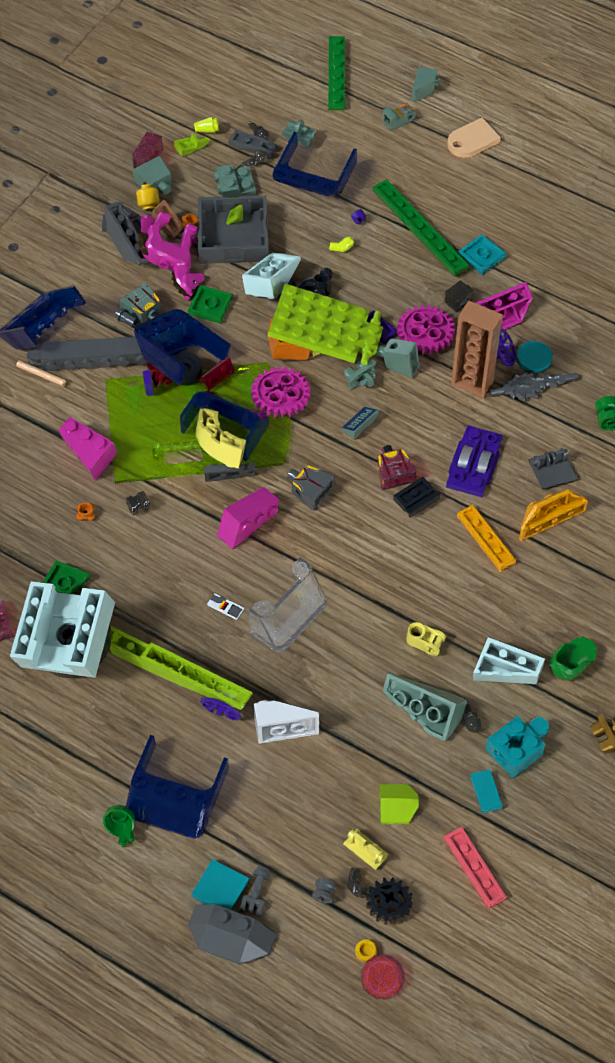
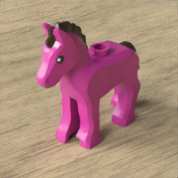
M159 212L156 220L149 215H142L141 231L137 235L139 239L137 242L143 256L160 268L171 271L172 281H174L173 286L178 289L180 294H183L186 300H189L190 296L195 293V288L205 279L201 273H190V247L198 239L195 236L198 228L187 224L184 228L181 243L176 244L162 240L160 235V229L167 225L171 218L169 214Z

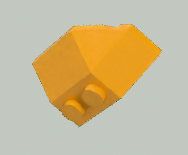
M567 489L555 494H549L538 502L530 503L526 509L519 539L523 541L585 512L588 504L587 498Z

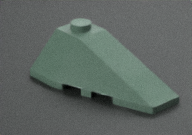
M393 673L387 674L382 691L397 706L402 707L408 712L411 719L421 724L425 732L443 741L448 740L462 720L467 700L452 693Z

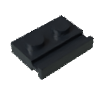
M421 477L393 495V500L404 512L409 514L410 518L440 499V494L435 491L433 486L424 477Z

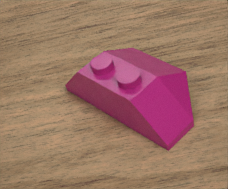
M524 282L476 303L503 314L501 328L506 329L522 322L533 297L527 283Z

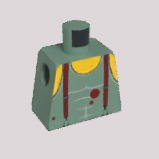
M146 282L120 299L121 309H126L127 313L139 319L138 323L145 324L151 320L157 324L161 321L160 300Z

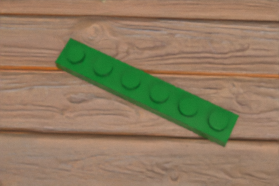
M329 36L328 110H345V36Z

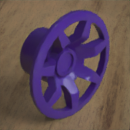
M501 328L497 359H500L505 366L511 367L515 362L514 344L508 332Z
M207 697L200 700L201 705L209 712L213 713V709L216 708V715L220 716L222 712H225V716L230 720L238 721L241 719V714L228 704Z

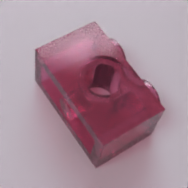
M150 132L145 133L132 153L134 168L161 155L163 152L162 136Z

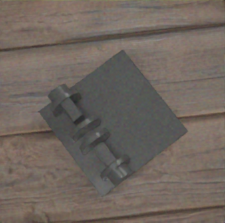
M560 448L558 451L546 452L544 455H536L534 458L528 459L542 490L577 480L566 457L569 455L567 449Z

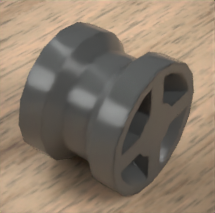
M317 879L315 883L316 890L313 891L312 898L321 903H332V894L336 890V883L328 879Z

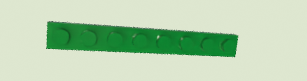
M387 179L373 186V192L454 277L468 270L469 264Z

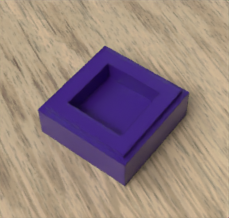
M144 370L145 392L147 396L153 395V386L150 370Z

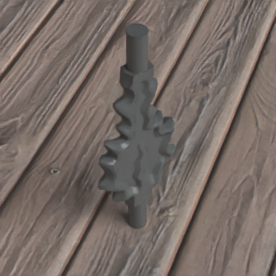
M527 372L521 375L514 373L512 379L505 380L506 384L502 385V387L489 389L490 396L510 395L512 399L518 397L521 401L525 402L526 398L537 399L538 395L536 393H542V389H546L547 386L556 388L557 385H563L565 382L578 380L577 373L566 375L561 373L551 376L550 373H547L544 377L538 376L534 378V372L529 375Z

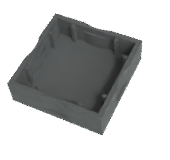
M266 195L235 198L198 197L199 264L260 262L269 255ZM240 204L243 205V221L229 225L226 224L230 211Z

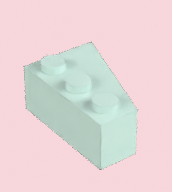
M488 637L473 672V680L537 684L545 659Z

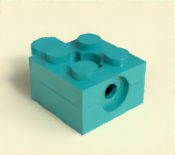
M516 716L487 739L485 750L513 779L543 756L546 744L541 739L547 735L549 723L542 717H536L526 724L519 716Z

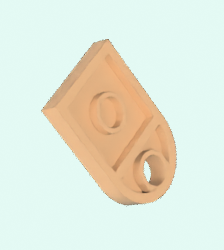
M480 118L453 131L448 137L447 146L449 151L455 156L466 158L501 143V137L483 118Z

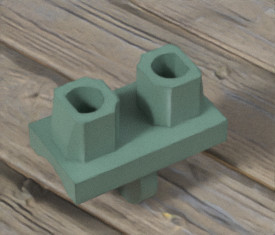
M299 120L297 123L289 121L287 127L282 131V135L287 137V141L295 142L298 140L302 146L307 148L317 134V130L304 126L303 120Z
M360 359L356 363L357 371L352 367L345 369L344 377L348 381V388L352 390L358 385L361 387L364 385L369 388L374 385L373 379L376 377L374 366L377 362L372 359L370 362L368 361L367 365H362Z

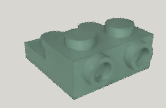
M232 164L216 167V172H213L215 182H218V195L221 194L222 197L227 198L256 196V189L249 166L235 169Z

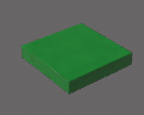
M200 285L187 311L188 315L221 324L233 299V294Z

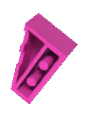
M71 417L58 430L66 445L95 481L118 453L112 441Z

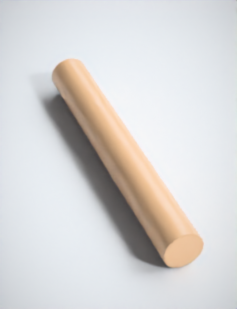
M18 360L16 364L17 367L63 387L66 385L67 381L21 360Z

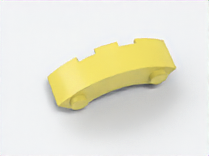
M201 407L196 427L198 443L216 460L228 467L239 468L243 459L246 440L238 438L228 431H222L218 421L219 412Z

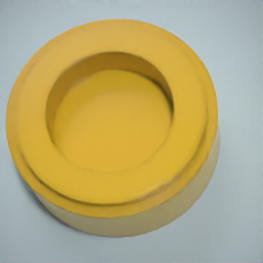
M368 939L359 941L355 948L357 959L363 963H369L371 960H374L377 955L376 944Z

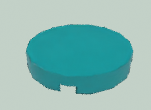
M528 341L518 348L516 360L523 370L526 371L527 369L531 373H539L549 368L553 354L546 344L539 341Z

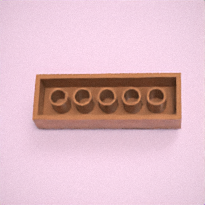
M471 301L467 302L458 317L451 385L481 398L486 396L494 380L503 314L483 307L480 304Z

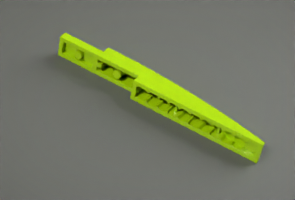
M110 626L112 638L109 649L111 654L184 688L219 700L240 710L243 709L252 696L251 691L152 642L147 644Z

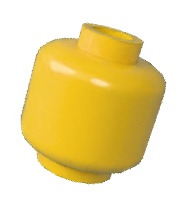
M151 184L141 185V189L136 191L138 206L143 207V210L154 209L160 203L158 189L151 187Z

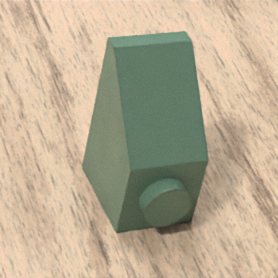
M418 67L412 89V102H416L434 93L435 87H438L440 77H437L438 70Z

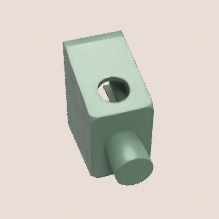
M160 156L133 169L134 182L140 187L141 185L151 184V187L157 188L158 192L161 191L164 195L171 192V174Z
M390 339L386 347L378 346L376 355L384 358L387 369L413 378L420 366L416 342Z

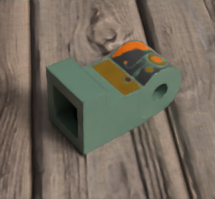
M403 103L392 110L390 108L384 109L382 122L391 131L411 122L415 118L416 113L408 103Z

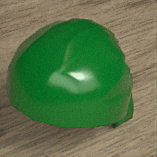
M118 804L108 808L104 813L103 825L110 834L119 837L118 843L124 848L128 840L131 843L135 841L133 830L135 815L127 806Z

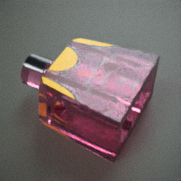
M391 445L384 446L381 449L383 454L378 456L377 463L382 491L415 482L417 471L405 451L402 449L393 451Z

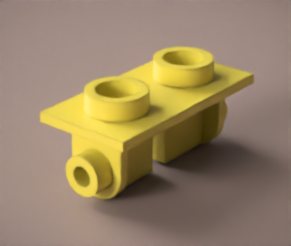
M352 829L347 835L349 838L343 843L374 870L389 856L386 851L358 829L355 831Z

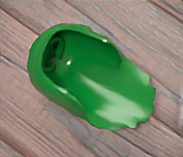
M582 636V638L576 637L571 642L562 644L553 652L549 665L552 673L564 681L572 680L581 675L594 662L597 655L595 643Z

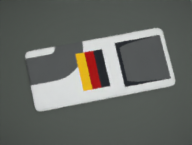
M213 594L207 603L208 606L236 620L244 610L243 607L217 594Z

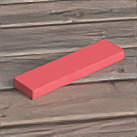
M460 827L445 835V842L486 907L489 909L506 900V894L464 828Z

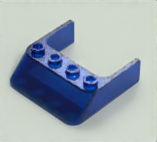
M294 131L273 170V179L279 183L325 196L340 195L357 163V149H353L338 181L293 169L288 165L298 146V132Z
M74 285L47 291L0 328V338L15 349L24 350L25 348L35 347L38 344L35 339L43 334L41 331L55 324L54 320L66 315L68 309L86 304V301Z
M173 309L134 328V335L143 358L177 384L182 383L186 366L174 358L173 355L190 347L199 346L219 360H224L228 358L231 348L230 343L180 309Z
M150 734L131 779L126 806L134 813L135 821L188 838H199L206 829L229 770L228 758L224 757L211 788L199 790L145 772L156 747L155 736Z

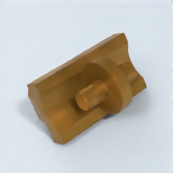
M600 714L597 716L599 720L590 725V728L595 737L604 733L607 734V738L598 742L605 754L615 750V719L611 721L612 727L610 728L604 715Z

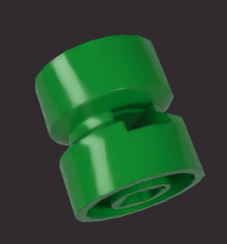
M601 397L595 402L599 427L606 431L615 430V397Z

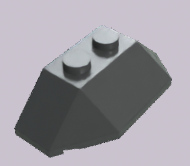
M121 202L106 205L104 209L107 232L123 259L138 265L149 262L143 256L137 242L139 241L137 235L141 231V216L130 208L123 206L124 204Z
M216 904L196 905L188 923L199 950L239 965L268 956L276 938L274 932L256 919Z

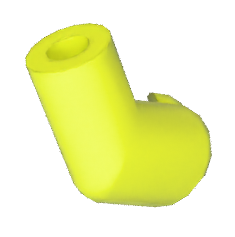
M346 237L340 243L330 242L329 251L346 252L354 245V240L352 237Z

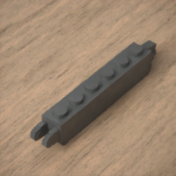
M146 336L44 342L41 345V349L28 351L27 358L28 364L42 367L44 371L145 365L154 352H156L158 358L164 357V345L150 343L149 338Z

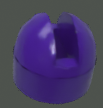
M362 209L355 211L351 215L352 220L356 224H362L361 221H366V215Z

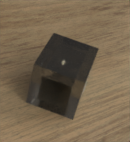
M460 280L445 291L444 303L457 313L465 307L468 301L472 302L473 290L469 285Z

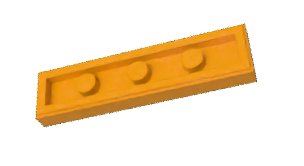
M474 505L457 513L458 519L499 572L516 563V559Z

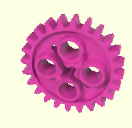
M421 304L419 309L417 306H414V310L408 308V312H403L402 317H399L397 335L399 340L416 342L417 350H420L422 355H424L425 351H428L429 355H431L433 350L435 353H438V349L444 351L445 346L449 347L450 342H453V336H455L453 318H449V313L443 314L444 309L438 311L437 306L433 309L430 304L427 308H424L423 304Z
M280 366L277 367V370L271 367L270 372L264 369V375L258 373V378H254V384L251 385L252 402L255 403L256 408L260 407L261 413L267 411V416L273 413L274 418L280 415L283 419L284 414H287L290 418L292 412L298 415V410L303 411L304 406L308 405V400H310L309 381H306L305 376L301 377L300 371L295 374L294 368L288 371L287 366H285L284 370H281Z

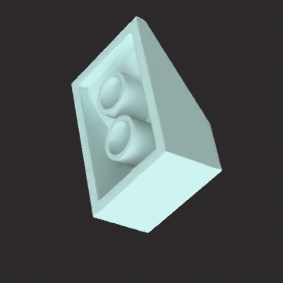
M272 252L242 275L245 294L253 295L254 297H266L268 299L277 298L282 293L284 285L289 283L301 261V257Z

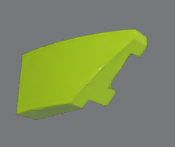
M191 133L190 138L175 140L173 146L181 156H185L209 144L210 139L207 137L201 139L196 137V134Z

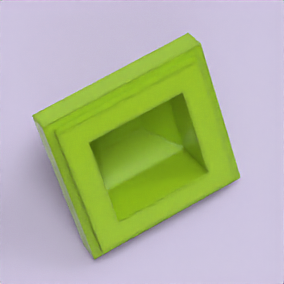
M240 204L230 211L226 224L229 225L243 221V205Z

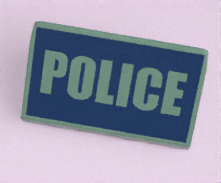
M364 406L340 430L355 440L378 418L379 410Z

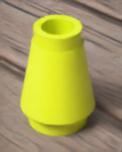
M212 116L195 122V132L215 133V131H219L217 117L213 118Z

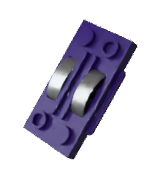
M467 425L449 468L450 475L446 488L482 497L486 485H489L500 456V451L498 450L503 435Z

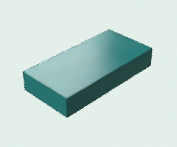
M491 770L470 774L482 814L501 810L503 806Z

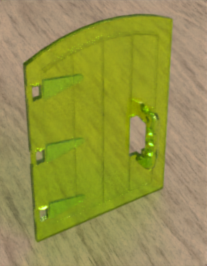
M264 362L233 366L235 372L209 392L205 384L201 385L198 381L192 385L183 386L172 380L169 386L160 384L156 389L152 380L153 395L147 396L143 375L105 379L111 441L118 452L113 458L115 484L204 474L205 466L224 464L210 456L200 446L199 439L196 438V427L201 407L219 412L218 421L222 431H228L232 435L246 440L241 461L242 465L255 462V468L282 466L290 440V418L287 414H284L282 419L280 415L274 418L273 413L267 416V411L261 413L260 407H255L251 397V385L254 384V378H258V373L264 375V369L270 372V365ZM212 368L202 369V374L206 373L208 370H211ZM249 370V373L239 374V371ZM138 381V385L127 386V382ZM202 450L203 461L164 465V453Z

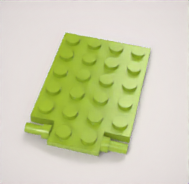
M285 284L268 332V337L351 363H355L359 351L362 354L361 364L367 365L369 358L374 356L378 349L383 327L380 326L382 314L376 311L373 319L368 323L367 319L370 312L368 309Z

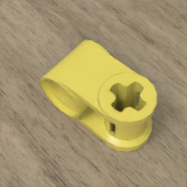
M415 622L410 624L406 640L410 646L425 651L429 655L437 656L440 652L441 643L446 640V635L439 630ZM413 633H417V634H419L420 636H414V635H412V634H413Z

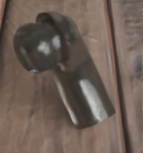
M353 867L350 869L347 887L354 896L365 898L368 894V889L359 881L361 870Z

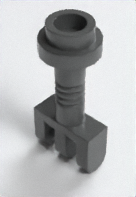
M257 866V869L253 872L256 880L251 897L243 896L240 911L244 912L246 905L250 904L248 913L253 914L254 908L257 906L256 915L261 916L265 902L259 900L264 880H269L270 874L269 869Z

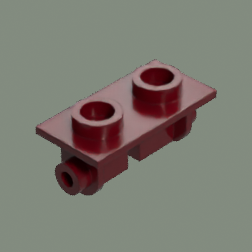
M154 352L147 362V368L150 370L155 388L157 389L160 384L169 386L172 378L167 372L165 361L158 358L156 352Z
M230 357L224 360L221 359L211 370L199 376L198 382L201 385L205 384L208 392L235 372Z

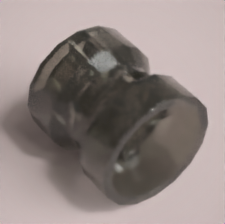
M144 491L138 492L134 497L128 496L125 498L132 515L137 514L139 510L150 508L149 500Z

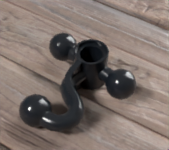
M323 268L315 277L302 280L296 287L328 296L331 293L330 280L333 277V272L330 268ZM291 277L288 285L295 286L293 277Z

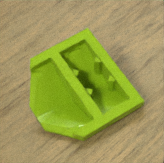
M380 784V824H409L419 807L418 794L408 784Z

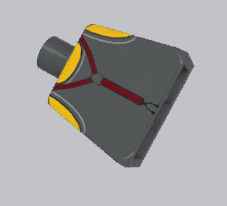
M306 466L301 472L291 469L287 475V478L293 481L292 493L313 511L334 488L335 476L311 466Z

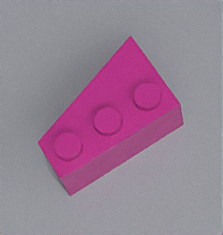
M262 487L228 506L223 511L217 536L230 548L234 549L278 512L280 500L268 489Z

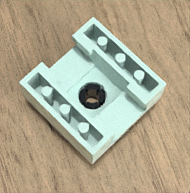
M31 581L10 657L22 668L48 671L62 678L80 676L95 678L98 666L106 657L111 645L110 620L115 602L103 590L82 588L81 595L57 593L56 587L53 584Z

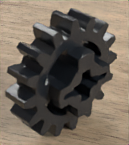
M384 877L381 884L376 880L375 888L370 886V894L366 895V900L369 901L366 903V908L371 909L370 916L377 915V922L384 919V925H387L388 920H391L393 925L396 924V919L404 921L403 914L409 916V908H412L413 904L410 901L412 893H407L409 887H402V880L395 883L394 877L391 878L390 882H387V879ZM399 894H401V896L403 897L404 903H402V900L399 899ZM375 899L380 903V908L377 907Z

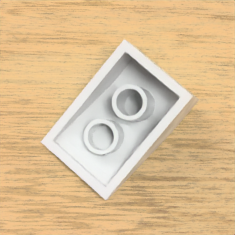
M263 700L254 704L255 726L259 744L319 734L318 712L278 701Z

